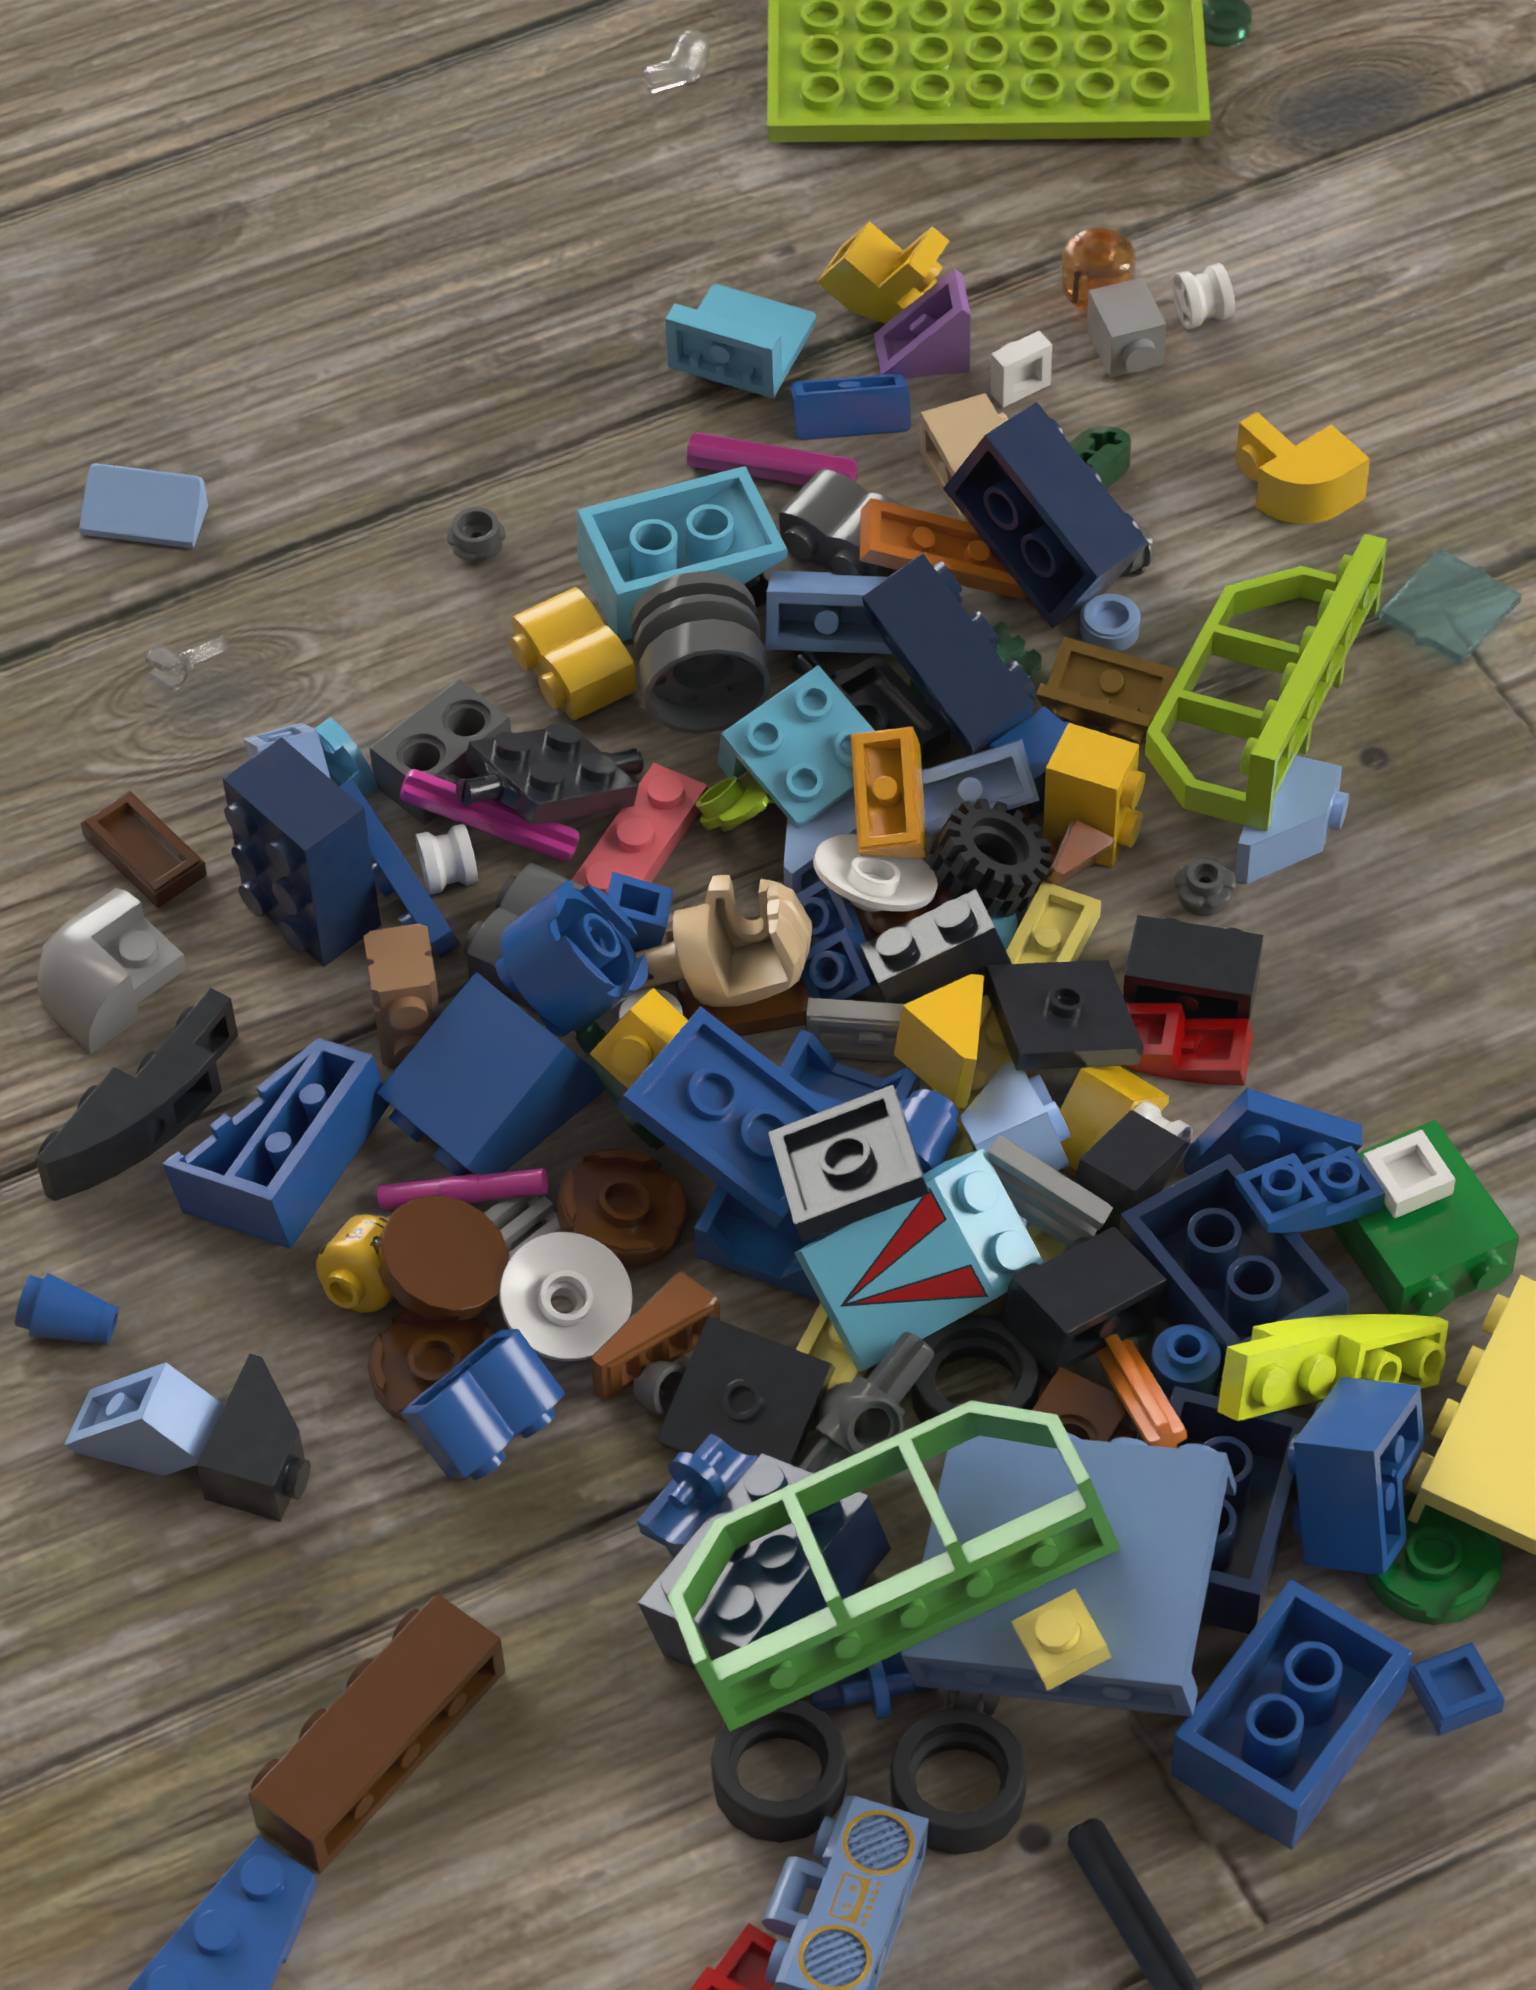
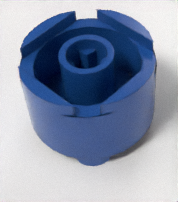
M575 881L564 882L506 926L501 939L503 957L497 960L495 965L501 982L509 990L516 993L520 992L532 1008L540 1014L546 1028L559 1037H565L572 1031H579L588 1027L641 988L648 976L646 954L636 959L630 941L637 937L638 934L626 914L610 897L596 887L588 884L582 890L572 888Z

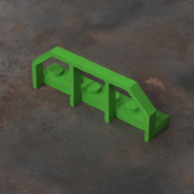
M970 1400L714 1520L670 1592L668 1599L692 1661L729 1731H732L1119 1550L1120 1546L1091 1479L1057 1414ZM977 1436L1056 1448L1078 1490L960 1545L922 1462ZM909 1469L947 1551L842 1600L806 1516ZM792 1523L828 1607L711 1661L695 1620L697 1613L737 1548Z

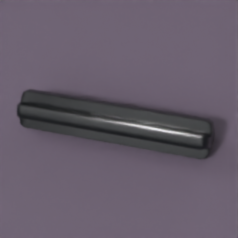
M1091 1818L1073 1827L1068 1832V1847L1154 1990H1201L1200 1982L1103 1821Z

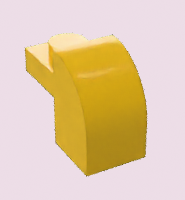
M869 221L841 245L817 283L853 313L887 324L937 282L935 278L943 267L937 262V259L949 243V240L932 226L903 251Z
M1258 412L1239 422L1236 463L1248 479L1258 482L1256 508L1265 515L1292 524H1314L1332 519L1366 499L1370 458L1334 426L1330 425L1295 446Z

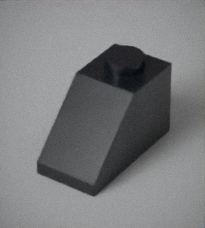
M249 1353L197 1463L205 1500L281 1522L291 1498L298 1500L304 1493L310 1475V1461L304 1457L299 1429L263 1358Z

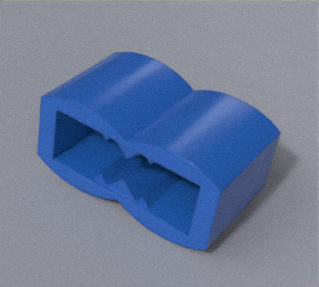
M519 1329L500 1330L467 1355L450 1373L435 1382L401 1412V1415L447 1478H466L470 1475L472 1480H478L492 1472L505 1460L506 1455L502 1449L515 1435L520 1433L523 1438L530 1437L554 1419L556 1413L552 1407L563 1397L565 1392Z

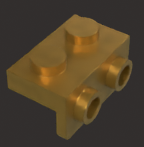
M1064 636L1047 685L1040 684L1036 696L1042 707L1045 706L1063 722L1067 721L1081 727L1083 722L1106 728L1105 734L1140 744L1141 739L1146 740L1147 730L1179 673V669Z

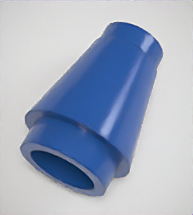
M50 1273L45 1278L30 1275L19 1300L15 1326L29 1330V1337L90 1343L99 1342L108 1345L117 1324L119 1306L109 1304L107 1301Z

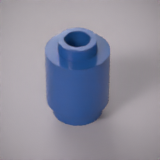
M919 1089L914 1091L910 1098L903 1099L901 1104L923 1173L925 1174L944 1162L959 1131L957 1124L959 1112L954 1103L944 1095L932 1090Z
M1194 1325L1173 1326L1163 1331L1157 1337L1152 1350L1151 1373L1169 1402L1174 1386L1213 1396L1217 1395L1221 1359L1219 1344L1208 1331Z

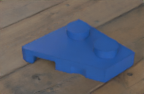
M1246 1088L1190 1144L1184 1157V1172L1192 1175L1228 1154H1231L1247 1172L1292 1153H1295L1304 1165L1349 1146H1352L1357 1152L1362 1147V1124Z

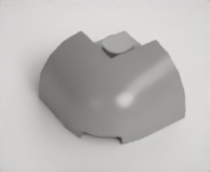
M115 888L63 924L43 945L37 972L40 1001L51 1018L91 1055L140 1020L137 1004L187 969L185 957L173 943L144 917L142 904L137 898L125 890Z

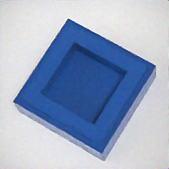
M1473 1642L1410 1666L1408 1681L1439 1736L1503 1711L1505 1699Z

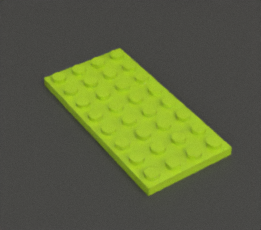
M768 0V142L1184 138L1210 136L1211 119L1202 0Z

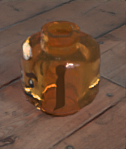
M1090 228L1078 232L1068 240L1062 252L1061 282L1062 291L1069 302L1088 312V290L1135 279V248L1129 239L1119 232L1107 228Z

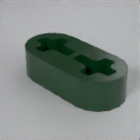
M1111 426L1092 427L1081 432L1070 442L1086 465H1089L1097 472L1106 490L1124 475L1130 467L1131 437L1122 429Z

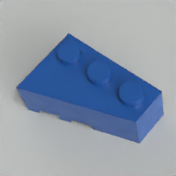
M317 1038L257 1087L259 1097L233 1118L224 1113L210 1125L213 1134L185 1157L177 1151L162 1163L182 1212L291 1249L390 1105L389 1102L377 1093L383 1086V1082L373 1055Z

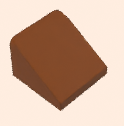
M1078 819L1074 822L1071 821L1051 844L1048 854L1053 855V862L1049 867L1050 871L1043 881L1060 886L1096 863L1114 844V839Z

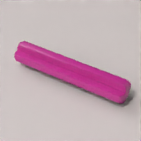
M698 432L691 435L687 446V464L695 468L724 472L746 466L750 476L753 478L804 486L820 469H827L838 472L857 482L858 464L851 458Z
M416 769L410 770L407 773L400 790V799L406 803L459 823H464L467 826L561 861H569L578 845L579 832L576 829L554 821L531 825L515 809L493 800L464 806L463 802L460 803L458 800L456 784Z

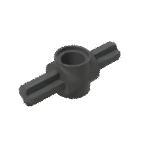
M910 1332L902 1333L867 1379L857 1374L851 1382H843L832 1387L824 1395L818 1410L819 1424L815 1429L823 1437L799 1468L814 1474L902 1433V1416L905 1414V1410L899 1403L933 1360L934 1352L931 1347L915 1334ZM867 1409L864 1423L854 1431L856 1419Z

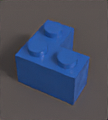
M1341 1377L1325 1400L1317 1403L1313 1416L1300 1434L1297 1433L1293 1436L1288 1450V1469L1291 1475L1297 1477L1298 1499L1293 1513V1529L1296 1536L1302 1537L1304 1565L1384 1575L1406 1543L1402 1479L1425 1447L1420 1386Z

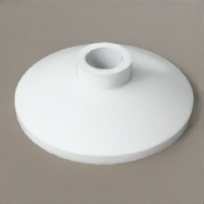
M856 834L839 835L826 839L817 847L813 859L814 869L819 878L834 892L865 911L916 910L929 904L937 890L938 884L933 870H930V866L922 858L908 859L860 855L858 853Z
M571 1232L545 1234L524 1244L508 1262L501 1279L499 1291L501 1311L509 1329H519L537 1354L558 1361H579L591 1358L629 1320L633 1302L630 1279L617 1256L599 1241ZM558 1295L569 1298L573 1304V1311L570 1313L557 1312L552 1307L551 1298Z

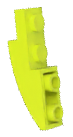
M1354 1314L1299 1318L1253 1326L1251 1341L1227 1347L1217 1412L1240 1421L1323 1400L1341 1377L1418 1385L1421 1389L1438 1385L1440 1373L1446 1360L1445 1343L1449 1321L1433 1316Z

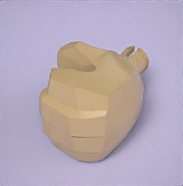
M730 875L713 876L708 886L704 904L674 911V941L634 952L636 959L646 954L648 962L646 982L637 991L686 979L694 997L701 1004L713 1007L742 1006L769 998L791 988L800 980L810 950L812 922L793 889L782 885V883L765 879L760 880L758 892L760 918L757 920H747L737 910Z

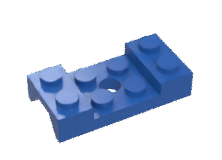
M800 1029L780 1067L831 1108L890 1085H894L900 1101L910 1098L914 1091L920 1089V1077L910 1068L905 1067L886 1078H882L838 1063L813 1033ZM717 1185L694 1228L696 1258L818 1301L819 1298L800 1265L795 1252L825 1234L802 1242L794 1225L791 1211L778 1227L774 1229L726 1190Z

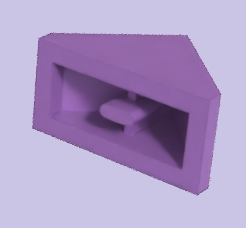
M953 269L874 334L881 375L902 373L906 379L970 372L971 314L961 272Z

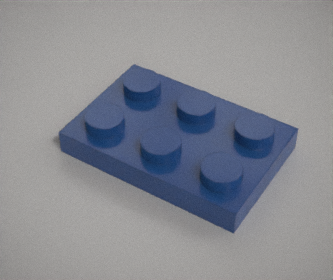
M701 1006L623 1095L618 1105L624 1112L774 1229L788 1215L790 1208L768 1132L831 1108Z

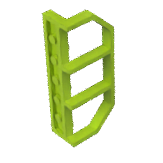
M1364 533L1353 556L1344 554L1337 575L1298 566L1225 586L1151 722L1146 735L1145 755L1183 809L1268 831L1272 820L1274 799L1297 753L1306 755L1310 747L1312 723L1331 686L1340 688L1343 682L1346 656L1366 616L1371 615L1375 617L1379 610L1387 539ZM1297 598L1320 602L1317 626L1308 625L1306 627L1300 646L1227 627L1233 615ZM1211 655L1283 673L1279 689L1280 698L1278 701L1270 699L1264 711L1197 694L1192 691ZM1181 721L1248 739L1240 764V773L1248 775L1247 793L1195 779L1167 740L1175 722Z

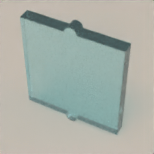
M1439 548L1380 610L1379 618L1414 637L1416 645L1423 646L1426 644L1462 665L1521 602L1522 594L1487 575L1486 568L1482 566L1475 568Z

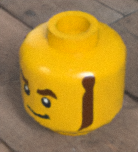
M370 1214L355 1215L344 1222L321 1248L316 1260L317 1276L326 1295L336 1305L359 1313H370L380 1310L393 1299L394 1296L385 1287L378 1270L381 1263L378 1257L379 1251L377 1252V1240L390 1218Z

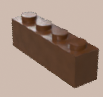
M438 1593L421 1610L413 1609L408 1612L397 1625L392 1641L375 1659H365L355 1668L347 1681L346 1690L328 1709L321 1708L309 1717L300 1731L299 1740L280 1760L277 1758L272 1759L258 1772L252 1783L251 1791L248 1793L256 1827L317 1873L321 1874L506 1672L501 1638Z

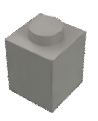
M1143 277L1088 290L1087 333L1110 378L1164 365L1166 322Z

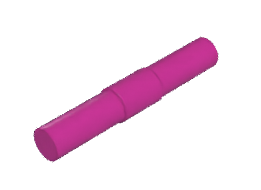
M545 1168L384 1184L378 1186L377 1200L380 1210L387 1211L396 1210L414 1198L434 1195L463 1200L468 1204L484 1202L485 1200L544 1195L548 1193V1176Z

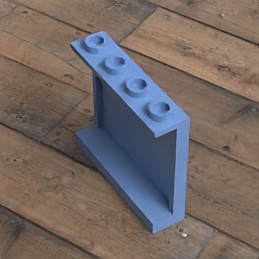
M1067 1433L1091 1479L1120 1549L902 1651L901 1656L915 1686L1193 1717L1198 1689L1191 1669L1224 1495H1235L1237 1488L1227 1454L1217 1452L1213 1448L1201 1444H1185L1180 1448L1149 1446L1140 1440L1127 1437L1115 1438L1111 1442L1081 1440L1077 1436ZM977 1436L947 1450L937 1496L961 1545L1078 1489L1058 1449ZM933 1520L931 1521L922 1562L947 1551ZM1075 1588L1107 1644L1112 1658L1047 1691L1022 1646L1011 1621Z

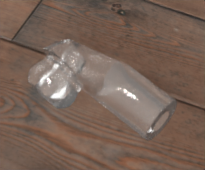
M687 30L676 38L670 60L643 67L644 80L649 92L654 93L697 80L710 53L709 42L706 36L697 30Z

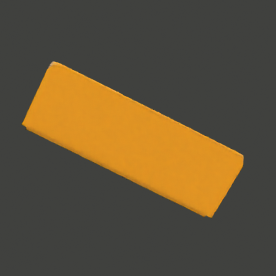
M913 727L851 734L858 853L860 855L908 859L927 858L921 749Z

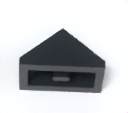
M1130 1110L1079 1160L1075 1183L1113 1207L1104 1225L1095 1234L1098 1235L1113 1226L1119 1230L1121 1213L1161 1192L1189 1143L1141 1114Z

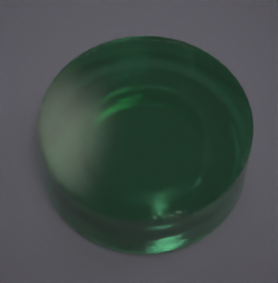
M1206 0L1202 4L1205 42L1218 47H1231L1243 43L1249 37L1252 25V11L1243 0Z

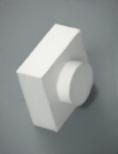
M1040 331L1018 341L1010 342L1001 349L991 353L990 394L1003 408L1051 385L1052 344Z
M1423 1130L1363 1154V1163L1385 1192L1384 1203L1394 1219L1453 1194L1456 1179Z

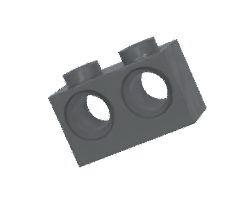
M461 679L456 680L369 747L372 771L377 788L423 825H426L438 814L406 803L400 799V790L407 773L410 770L416 769L456 785L460 779L479 777L465 764L469 742L493 738L500 733L511 732L510 717Z

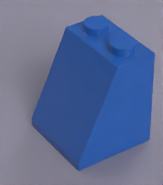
M476 972L377 1093L395 1108L388 1119L416 1142H419L425 1134L428 1135L439 1145L432 1156L453 1174L459 1176L467 1175L469 1171L474 1174L506 1172L598 1097L611 1082Z

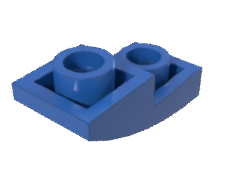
M822 880L796 894L812 922L810 950L801 974L810 996L821 999L850 1000L875 986L874 973L860 945L865 943L866 940L853 904L830 889Z
M1352 1146L1304 1165L1297 1155L1292 1153L1235 1176L1236 1187L1263 1227L1270 1233L1302 1232L1320 1229L1354 1220L1383 1209L1385 1192Z

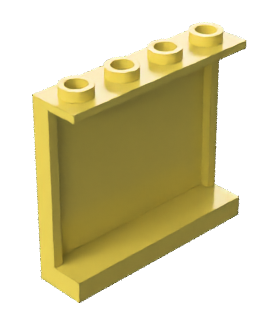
M1520 1275L1510 1298L1497 1293L1481 1328L1482 1331L1491 1334L1492 1337L1485 1350L1474 1345L1471 1347L1456 1380V1383L1467 1387V1390L1460 1403L1447 1398L1431 1433V1436L1442 1440V1443L1435 1457L1422 1451L1405 1489L1417 1494L1407 1520L1417 1524L1425 1505H1429L1536 1555V1281Z

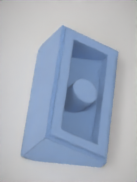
M94 463L91 465L87 475L79 525L80 535L194 549L208 508L204 480L199 476Z
M1022 739L922 770L926 836L941 832L955 808L958 809L961 803L968 800L974 806L977 799H987L991 809L999 801L1007 804L1006 811L1040 800Z

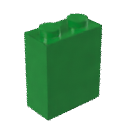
M1436 1119L1357 1154L1363 1161L1364 1153L1423 1130L1456 1179L1453 1194L1395 1219L1384 1203L1382 1210L1331 1226L1388 1311L1395 1315L1433 1316L1444 1310L1452 1300L1476 1289L1480 1291L1493 1289L1513 1273L1520 1236Z

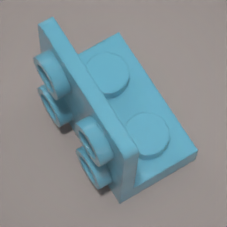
M714 284L710 287L697 310L674 303L665 318L668 368L774 399L816 326V314L805 309Z
M818 665L722 732L717 764L728 777L736 776L738 778L748 771L793 825L801 828L854 791L851 734L875 730Z

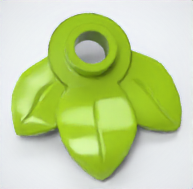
M748 773L741 781L736 776H730L716 783L698 799L696 806L702 813L700 822L706 830L720 827L723 832H726L766 809L768 803L775 802L754 777Z

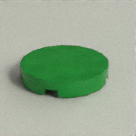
M1417 1494L1405 1495L1403 1499L1407 1541L1384 1575L1365 1573L1368 1585L1384 1606L1405 1619L1431 1625L1460 1622L1482 1610L1497 1591L1503 1562L1500 1538L1429 1505H1425L1417 1524L1407 1520Z

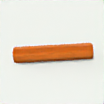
M1117 1334L1109 1335L1105 1338L1106 1347L1096 1353L1097 1361L1145 1443L1149 1446L1177 1448V1444L1187 1438V1431L1133 1341H1121Z

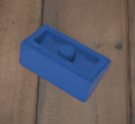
M902 373L793 381V384H790L795 433L799 439L905 432L910 430V392L905 376Z

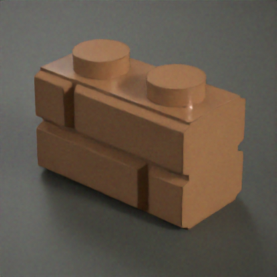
M421 924L372 930L363 936L382 1065L389 1066V1068L398 1067L440 1016L428 927Z

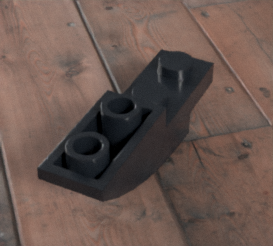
M209 988L195 1006H189L181 1013L175 1024L174 1031L157 1051L149 1052L144 1057L135 1077L113 1067L98 1086L93 1085L85 1091L78 1103L76 1112L59 1131L49 1134L39 1149L36 1163L45 1196L57 1201L88 1190L121 1174L148 1158L174 1139L222 1092L216 1062L238 1037L230 997Z

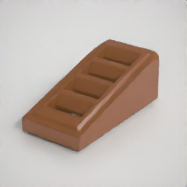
M682 1271L679 1274L676 1273L591 1356L594 1394L605 1401L632 1386L635 1378L640 1377L642 1368L647 1363L655 1361L674 1362L693 1351L708 1316L720 1320L719 1300Z

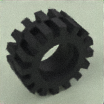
M977 799L974 806L968 800L961 803L958 809L955 808L933 843L929 854H932L929 860L930 870H938L935 877L939 886L946 884L951 886L947 892L951 899H956L960 895L962 896L976 889L990 917H995L999 909L1003 917L1013 916L1016 910L1021 912L1027 907L1050 871L1049 867L1053 862V855L1047 852L1051 845L1047 838L1037 839L1041 828L1035 822L1026 826L1022 822L1026 814L1017 809L1012 816L1006 813L1007 804L997 801L991 809L987 799ZM984 854H987L988 856L994 858L997 862L991 860L990 858H988V857L985 856Z

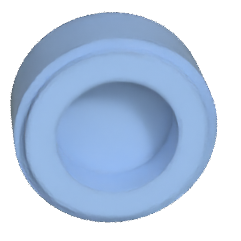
M1118 594L1095 596L1082 607L1080 635L1086 643L1117 652L1124 651L1131 647L1139 637L1140 611L1137 605L1125 596Z

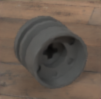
M697 571L677 574L655 583L638 597L630 613L631 633L635 643L636 660L639 662L645 708L657 723L674 731L695 734L721 731L731 727L765 702L770 693V674L764 645L760 641V626L756 618L754 597L744 583L726 574Z

